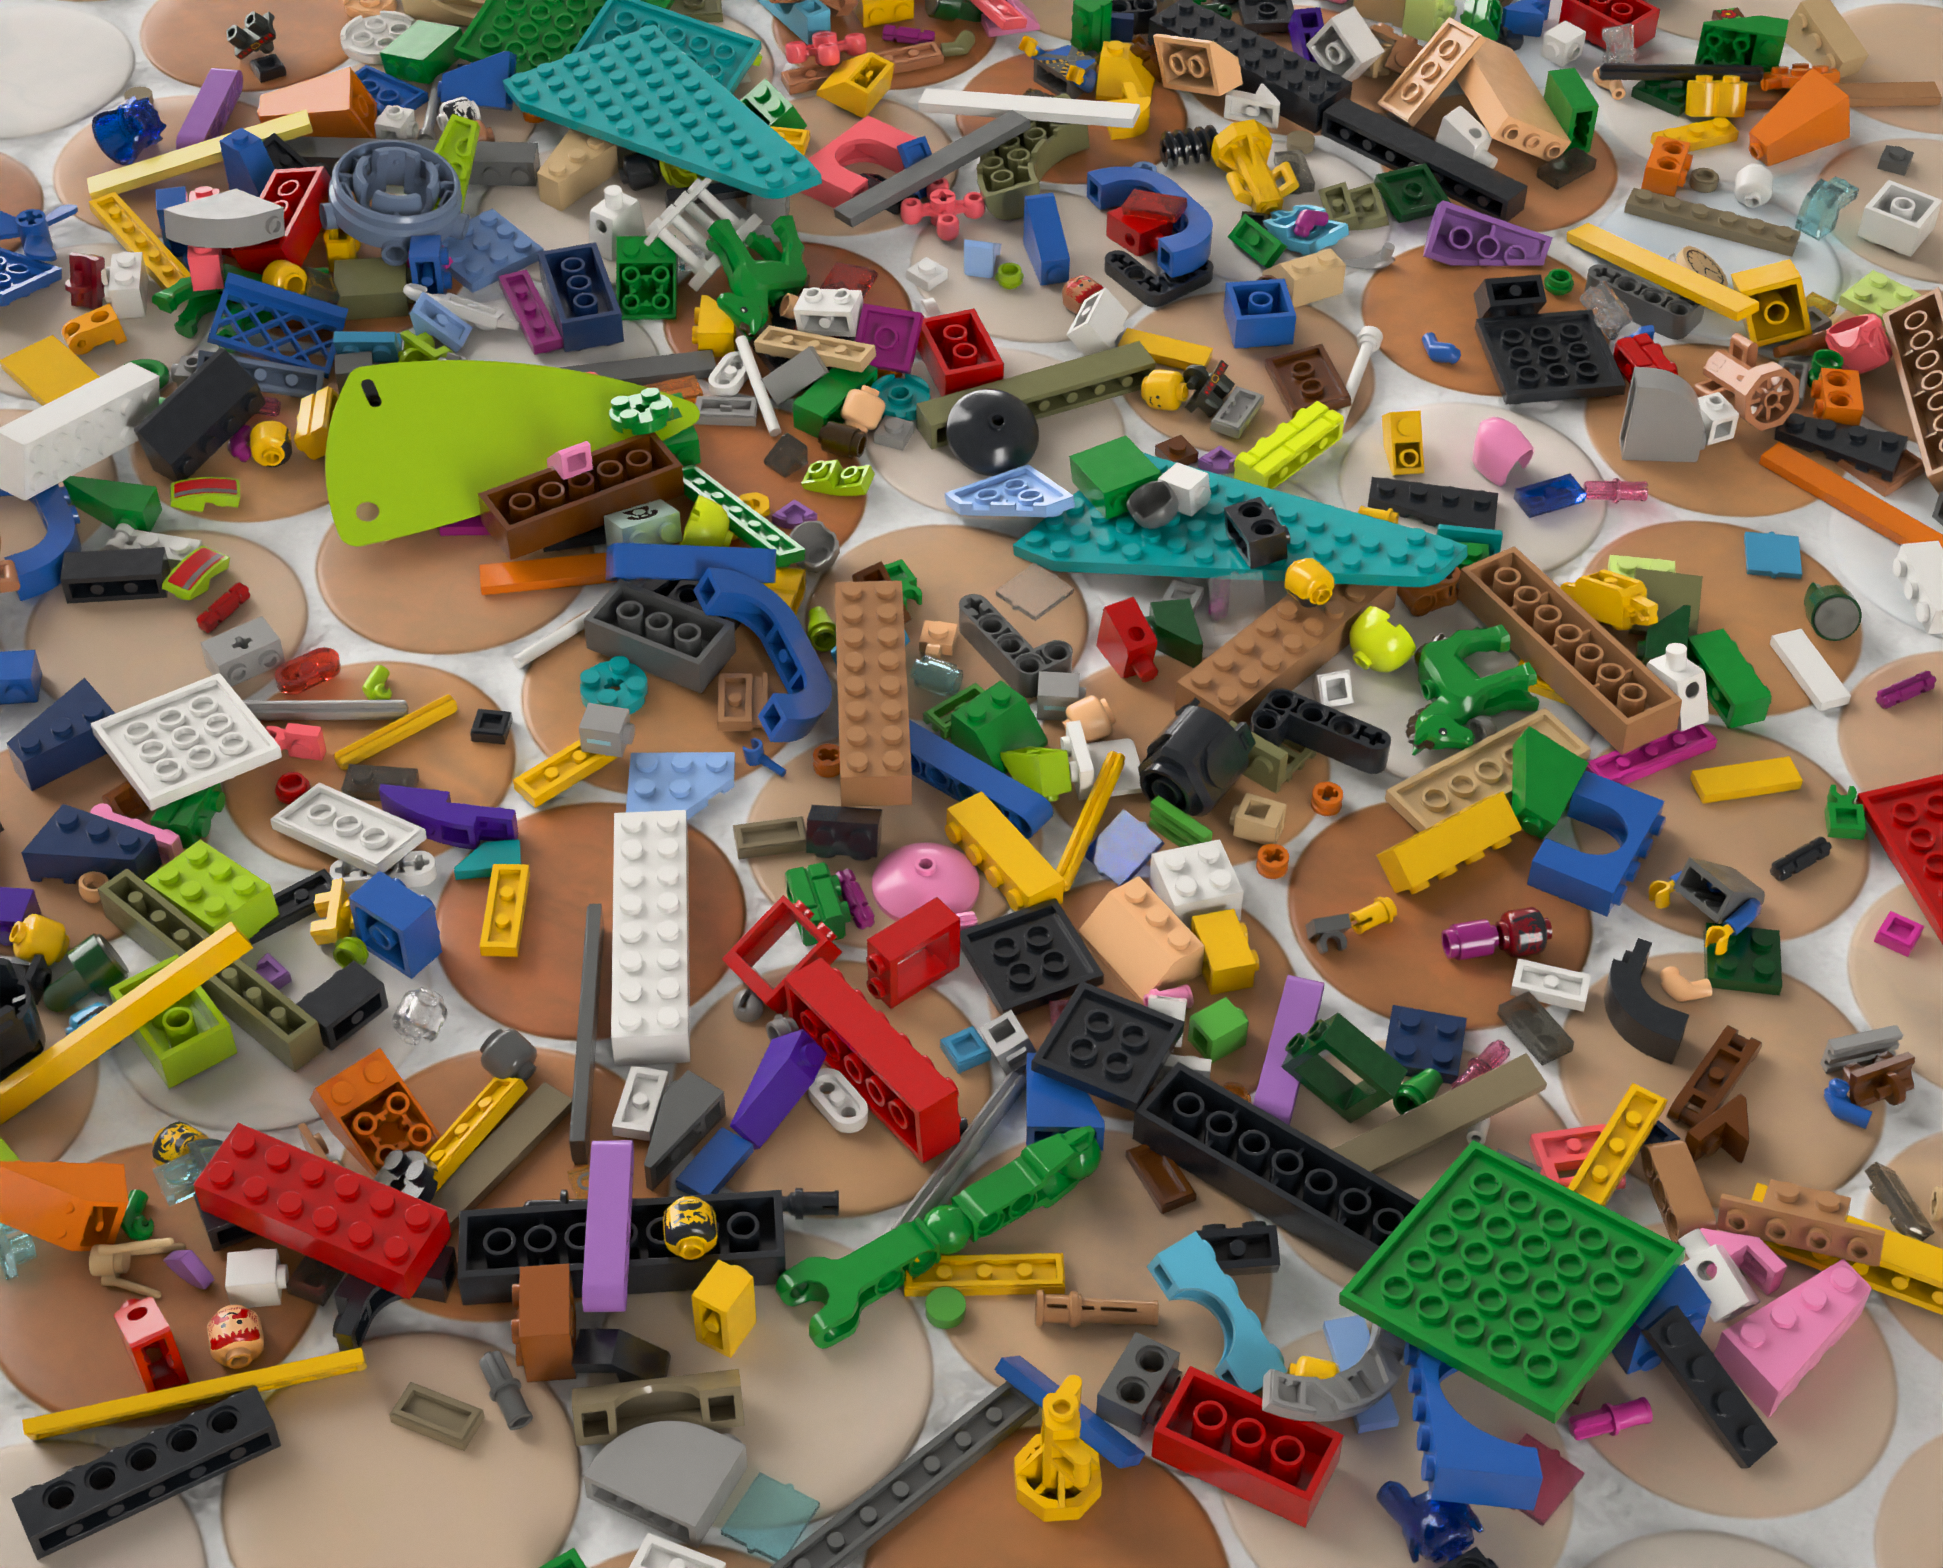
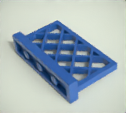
M228 272L207 342L275 363L325 371L324 378L328 379L336 349L333 339L322 343L316 331L320 329L332 332L343 331L348 309ZM227 300L241 303L245 310L232 315L226 307ZM264 310L272 313L275 319L262 324L255 313ZM249 316L256 327L243 332L236 321ZM290 320L299 321L305 329L292 334L285 322ZM228 324L232 326L237 334L230 338L216 335L218 328ZM279 325L286 336L273 341L266 330ZM261 333L267 343L264 346L256 347L251 345L247 338ZM309 334L316 346L303 351L296 339ZM291 342L297 354L290 357L282 355L277 347ZM320 351L326 359L325 367L312 364L308 356Z

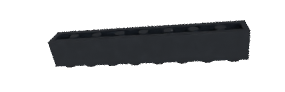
M1343 97L1323 112L1321 135L1392 170L1426 163L1447 197L1479 213L1508 222L1524 210L1528 186L1347 98Z

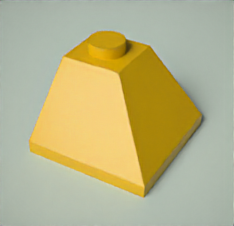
M1120 41L1103 42L1095 100L1122 99V85L1126 82H1134L1137 93L1141 92L1142 97H1152L1155 78L1142 65L1143 60L1131 52L1130 47L1132 44Z

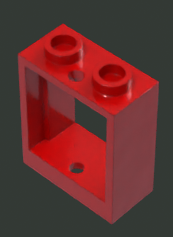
M784 895L722 958L768 1007L777 1014L782 1015L788 1010L784 979L773 988L753 967L779 938L798 921L818 941L787 976L819 958H822L831 965L842 953L833 943L837 936L822 921L816 926L810 920L815 914L801 900L793 904Z
M935 897L867 939L866 963L868 966V980L866 984L871 995L877 1000L881 999L892 1009L960 966V918L938 897ZM923 947H925L923 950L919 951L918 953H916L915 955L911 956V957L908 958L907 960H905V961H903L902 963L898 964L899 962H901V961L904 960L905 958L909 957L910 955L914 954V953L917 952L918 950H920V949H922Z

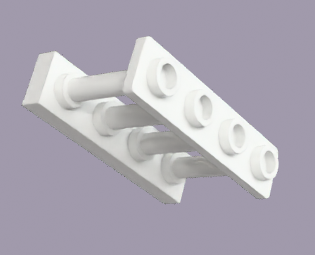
M707 177L703 181L697 178L688 188L687 192L684 191L677 198L674 205L671 204L662 213L660 218L657 217L646 230L650 235L644 241L649 246L659 237L693 268L691 271L695 275L688 285L696 292L722 266V262L714 252L708 250L706 246L707 239L680 215L686 211L708 230L715 221L694 203L699 198L721 219L730 220L743 244L748 234L754 232L763 222L755 213L747 221L736 217L706 189L713 180ZM673 224L706 254L705 258L708 261L697 257L666 228Z

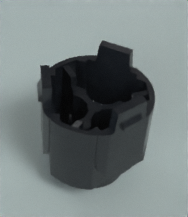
M1196 697L1176 711V716L1147 747V757L1138 766L1140 787L1150 802L1160 796L1184 813L1194 817H1202L1211 812L1247 770L1249 764L1248 754L1256 744V741L1246 722H1240L1233 728L1218 714L1199 707L1200 701Z
M0 958L1 1082L41 1054L46 1042L45 1031L28 982L21 974L15 972L10 960Z

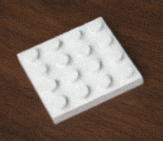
M220 673L91 723L93 735L151 811L282 757L281 748Z

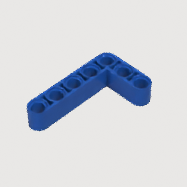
M613 543L606 547L607 581H618L619 579L627 582L639 579L700 581L708 567L736 571L760 583H775L776 549L644 543Z

